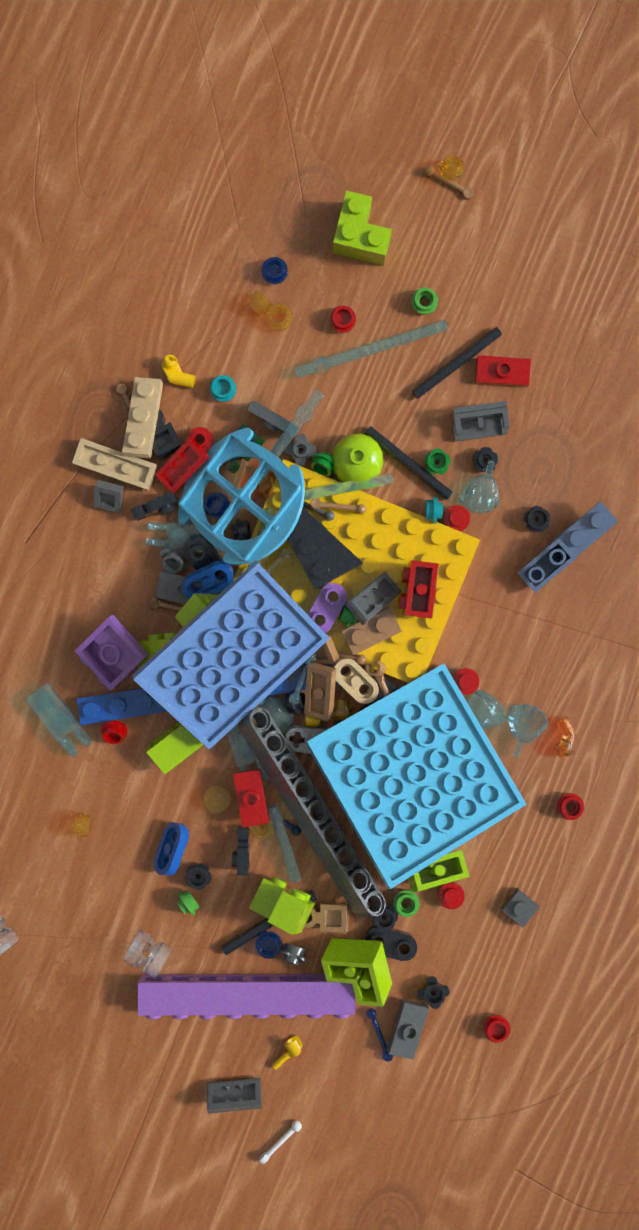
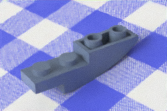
M599 501L545 546L517 573L536 593L619 521Z

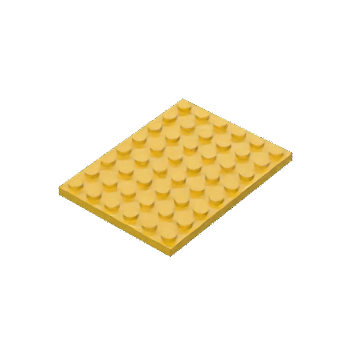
M284 459L282 461L288 468L291 465H297ZM299 466L307 486L304 495L305 502L310 504L313 498H318L321 502L352 506L363 504L366 507L364 514H358L356 511L320 507L324 511L330 510L334 513V519L331 521H327L324 516L303 507L363 562L361 566L330 582L339 584L345 589L347 602L384 571L402 591L401 593L405 594L406 583L402 582L403 566L408 567V562L411 560L439 563L433 617L427 619L402 616L403 610L398 609L399 594L379 612L390 607L402 632L354 655H365L366 663L363 665L371 664L375 670H378L376 661H381L386 666L385 674L407 683L416 680L427 672L480 539L438 522L437 524H432V521H426L424 516ZM277 477L263 507V510L270 516H275L281 505V488ZM258 519L251 539L261 535L265 530L266 526L260 519ZM286 539L277 550L257 562L308 614L323 587L315 591ZM253 563L239 565L234 580ZM334 591L328 594V599L331 602H336L339 598L338 594ZM339 613L331 629L326 634L331 636L337 652L353 655L341 631L354 624L350 623L348 627H345L344 623L338 621ZM317 615L315 623L319 626L325 623L324 616Z

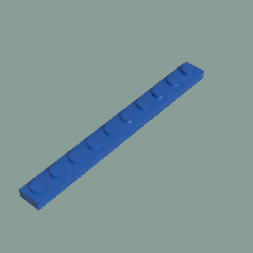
M325 664V666L332 667L333 664ZM307 666L292 681L286 678L268 696L289 693L295 689H298V691L306 690ZM143 688L77 699L81 725L168 712Z

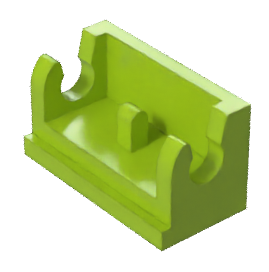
M178 721L147 745L146 753L160 770L166 774L204 744Z

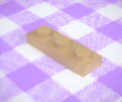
M135 377L122 449L124 456L151 458L163 389L161 379Z
M83 438L80 439L72 461L74 465L148 491L158 467L154 463L137 457L124 456L120 451Z

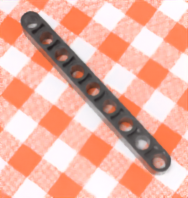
M263 708L252 710L238 723L239 731L356 916L371 917L381 915L386 907L384 896L270 713ZM252 718L256 720L257 727L253 724ZM267 741L271 745V750L267 746ZM281 764L285 767V773L282 771ZM296 787L299 790V796L296 793ZM310 809L313 812V818L310 815Z

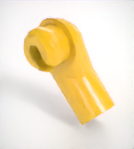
M166 355L163 358L162 370L167 380L172 384L193 389L196 376L183 373L177 358L174 355Z

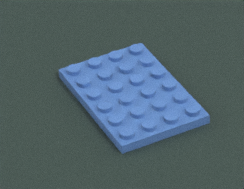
M255 561L132 675V678L202 744L211 749L330 638L269 573Z

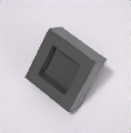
M97 480L94 486L93 507L119 513L123 503L124 486Z
M519 888L513 892L501 907L503 912L522 927L527 924L540 908L536 902Z

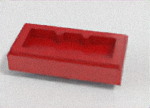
M478 355L475 384L528 387L531 359Z
M190 437L154 476L169 492L173 491L176 493L210 456Z
M261 768L234 773L242 828L269 823Z

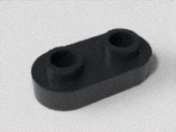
M192 535L186 540L184 554L196 570L215 561H223L222 556L213 544L203 535ZM199 548L202 550V553L196 554L193 550ZM219 570L216 574L222 576L225 573Z
M373 925L365 933V940L373 941L376 937L383 939L382 944L386 957L399 961H408L417 953L416 940L408 932L394 928L381 930ZM402 944H407L409 949L402 952L399 950V947Z

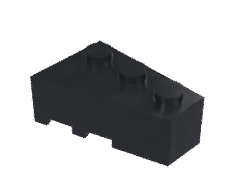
M302 507L299 520L287 540L316 591L361 566L363 562Z

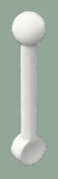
M293 1121L291 1128L267 1152H264L259 1157L258 1161L262 1165L268 1161L269 1157L294 1132L300 1131L302 1127L300 1121Z

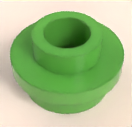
M420 288L414 292L411 304L418 314L428 315L436 309L438 297L432 289ZM426 298L429 304L427 306L421 305L420 299Z
M405 889L399 891L394 896L393 907L397 914L402 917H410L417 913L420 901L415 892ZM405 898L411 900V904L407 907L401 905L402 900Z
M188 890L184 893L179 892L177 895L180 899L176 903L185 915L190 912L194 916L196 914L194 911L200 908Z

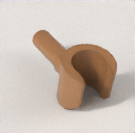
M376 661L378 666L376 673L373 666L367 664L365 667L367 674L375 676L383 696H388L390 692L383 676L386 671L385 664L381 661Z

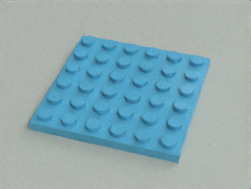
M445 664L438 666L305 742L388 889H392L526 805Z

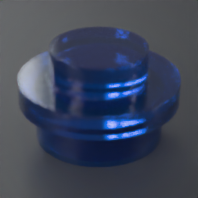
M271 257L263 263L261 273L266 282L276 285L286 279L288 267L281 258Z
M221 492L209 494L204 501L205 512L214 519L221 518L230 506L229 498Z
M265 931L260 934L256 940L258 954L267 959L278 956L282 950L281 937L273 931Z

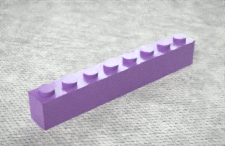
M325 974L142 975L138 982V1016H145L147 1019H158L161 1016L184 1019L188 1015H199L202 1019H211L215 1015H226L230 1019H237L242 1017V1015H253L254 1018L258 1019L267 1018L269 1015H280L281 1018L287 1019L294 1018L296 1015H307L309 1018H320L323 1015L347 1018L350 1015H355V993L351 983L327 982Z

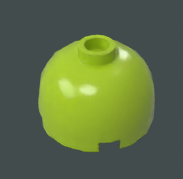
M361 433L350 434L340 439L334 446L331 455L334 459L335 477L343 484L353 488L373 483L380 475L384 464L383 452L379 444L370 436Z

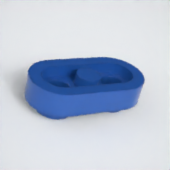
M215 561L188 574L183 580L182 592L187 599H190L194 593L216 594L226 589L233 582V569L224 561ZM220 570L225 574L218 576L215 572ZM198 582L201 584V586L194 587L192 583Z
M171 822L164 829L154 858V869L157 874L172 876L179 868L189 840L188 829L184 824Z

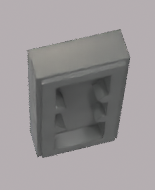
M256 401L251 402L247 409L264 419L263 425L274 432L281 429L291 436L297 437L301 430L296 424Z
M384 571L345 605L358 621L364 625L402 591Z
M160 572L155 597L186 604L189 599L182 592L185 577ZM198 582L192 583L194 587L201 586V584Z
M402 999L386 1050L389 1055L414 1060L429 1010L426 1004Z
M260 1078L207 1083L208 1114L262 1109Z

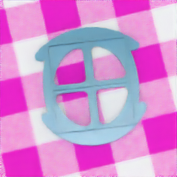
M250 428L230 433L206 452L210 457L185 483L179 501V523L187 525L192 521L197 530L210 543L225 552L223 561L229 565L253 563L277 550L294 530L304 503L305 486L300 467L291 465L288 468L269 450L251 442L250 440L254 433ZM251 457L260 461L259 467L242 489H237L219 474V467L224 462L233 458ZM269 471L275 473L281 488V505L275 516H270L251 500L252 492ZM210 481H214L233 498L232 503L215 525L209 523L203 504L204 490ZM243 507L248 509L266 526L261 535L248 540H232L226 538L223 534L225 528Z

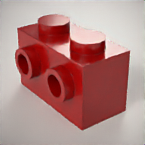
M411 560L408 562V567L403 566L402 582L406 583L405 594L400 593L398 609L403 610L402 616L427 619L433 617L439 563Z

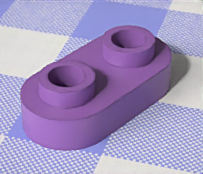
M336 583L327 584L322 588L308 613L314 622L317 615L324 616L325 623L319 627L325 633L331 629L346 602L347 594L345 589ZM334 591L338 594L339 598L336 602H331L328 599L330 592Z

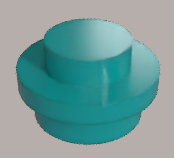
M219 375L212 380L210 393L215 400L228 402L236 394V384L231 377Z
M433 497V500H426L425 517L426 521H432V524H437V519H442L443 503H438V497Z

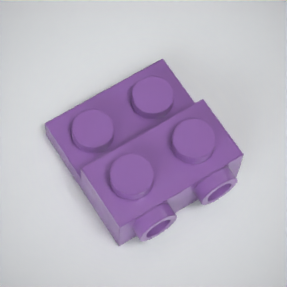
M114 615L109 616L75 650L82 663L88 666L96 674L99 682L110 691L128 678L137 669L136 667L149 656L145 649Z

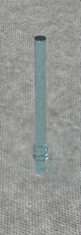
M442 320L327 358L321 356L313 359L314 362L294 368L297 378L315 372L321 374L327 372L328 368L447 331L448 325L446 320Z
M316 388L306 403L299 406L295 412V418L270 450L271 453L279 458L304 422L308 423L314 415L313 410L325 395L323 392Z

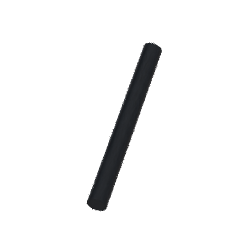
M497 327L489 331L413 389L412 394L416 399L421 398L502 336L501 331Z
M372 426L366 430L365 435L374 439L383 450L445 500L451 496L453 492Z
M313 890L307 892L311 895L309 899L310 901L313 902L317 900V896ZM265 918L222 945L221 948L225 955H228L274 925L268 922V918Z

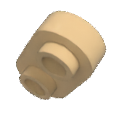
M342 657L333 664L332 668L337 669L336 681L356 701L368 704L377 698L379 693L377 683L353 659ZM344 666L349 667V672L346 675H342L340 672ZM366 684L367 691L360 693V686Z

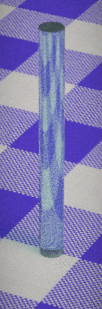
M385 474L364 481H347L305 489L304 500L393 484L392 474Z

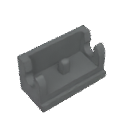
M507 401L453 408L450 413L454 442L508 434L509 417Z

